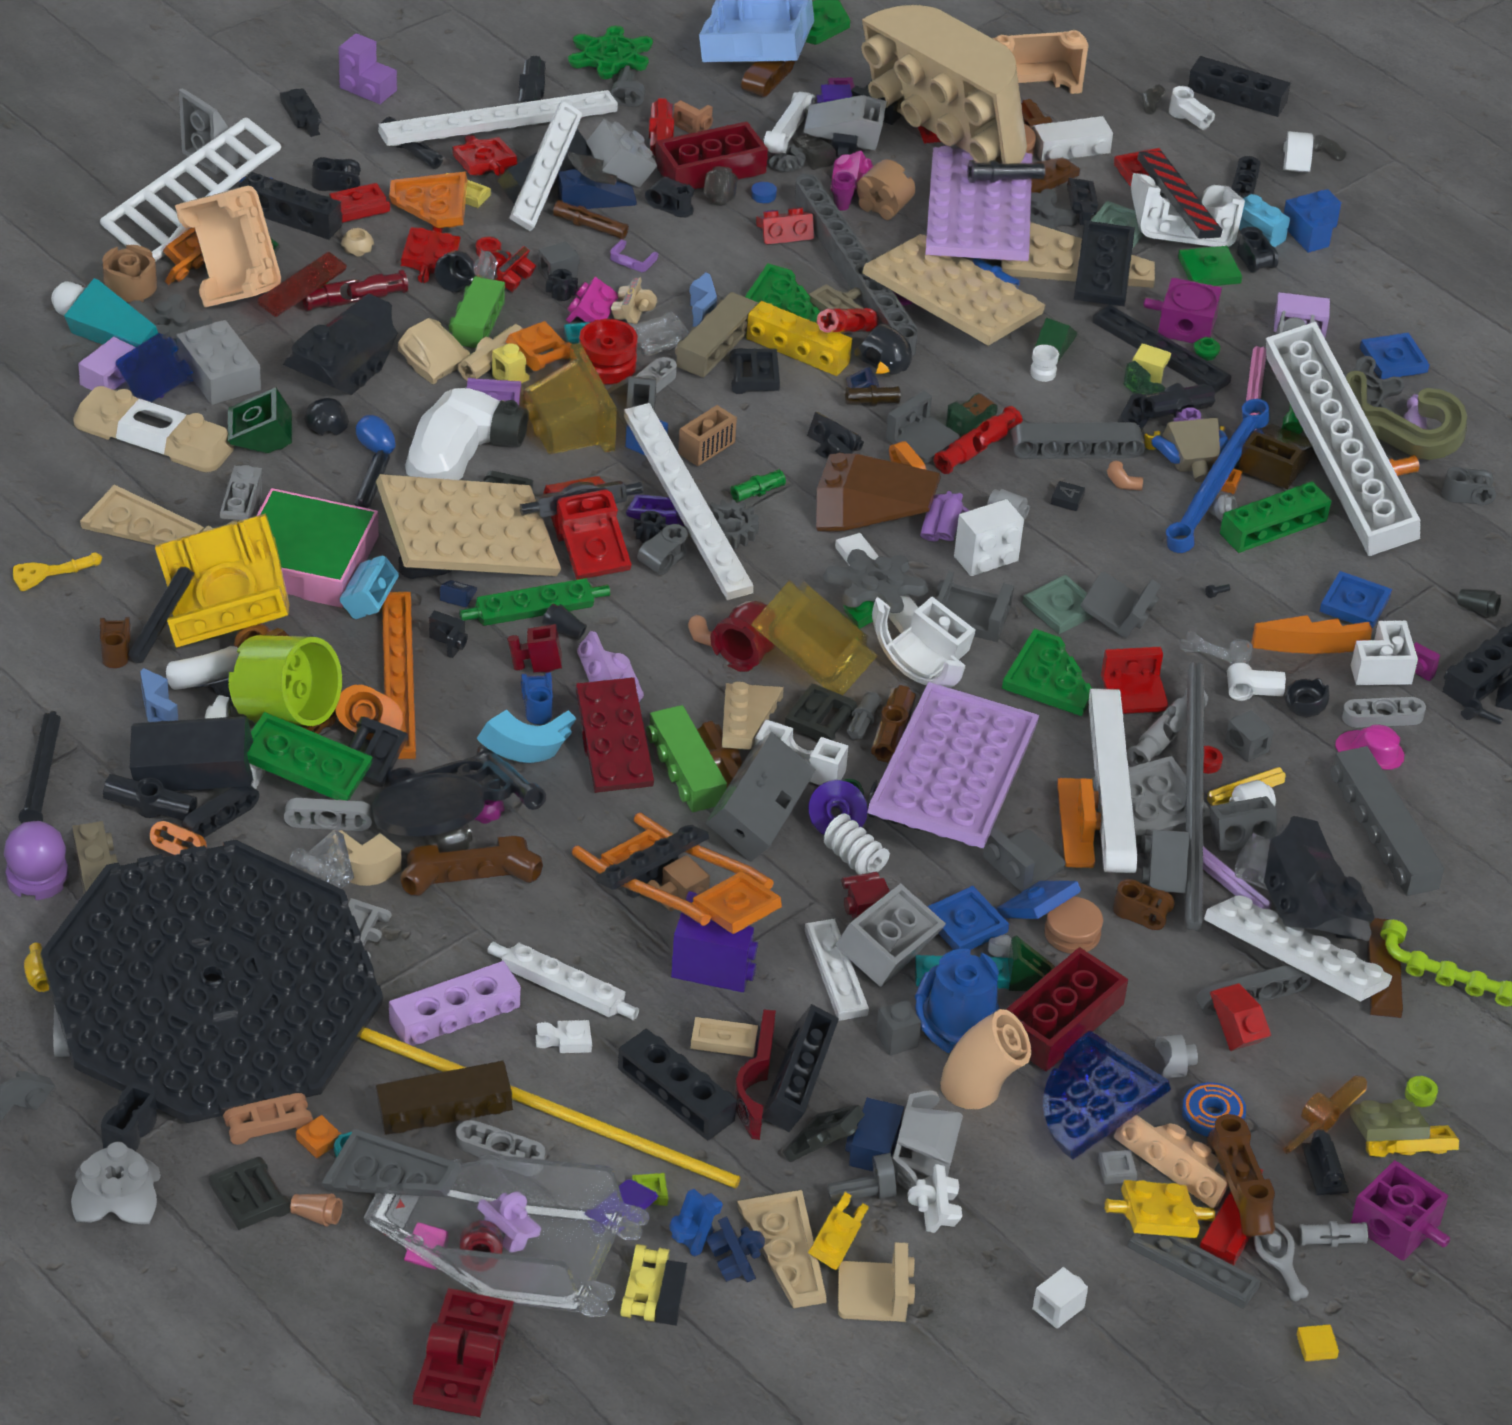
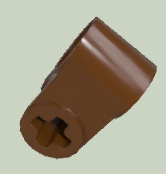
M125 617L124 620L100 618L102 662L106 667L121 668L128 663L129 643L131 642L130 617Z
M1125 879L1118 884L1113 903V912L1122 919L1133 921L1148 929L1160 930L1165 926L1166 915L1174 908L1175 901L1165 891L1157 890L1133 879Z

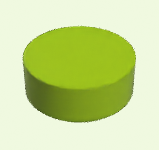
M1425 1076L1412 1077L1408 1080L1405 1089L1406 1099L1418 1107L1431 1106L1436 1101L1438 1094L1436 1083Z

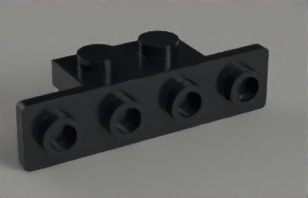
M694 825L683 826L677 833L657 840L654 845L643 851L631 854L630 858L619 864L607 867L604 872L596 876L597 883L612 890L633 879L647 884L651 880H655L660 885L663 878V867L678 860V855L709 839V834L707 831ZM625 888L627 895L632 898L641 895Z

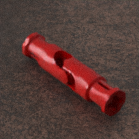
M871 308L825 309L818 314L817 324L820 330L827 333L869 332L878 326L879 317L876 311Z
M1013 406L1005 407L1000 415L990 417L977 428L952 442L945 451L935 453L933 460L936 468L943 474L951 473L955 466L966 463L985 450L990 443L998 442L1007 435L1009 430L1023 422L1021 413Z

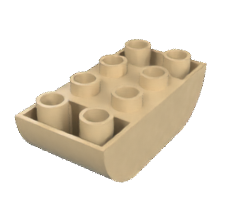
M897 6L878 11L862 19L865 35L862 53L870 65L872 82L869 83L868 90L872 98L885 97L887 101L886 107L898 101L897 112L901 113L912 126L919 127L921 125L935 133L945 145H956L970 153L977 163H989L990 160L1003 164L1022 162L1027 149L1016 61L1013 53L1007 46L949 14L928 6Z

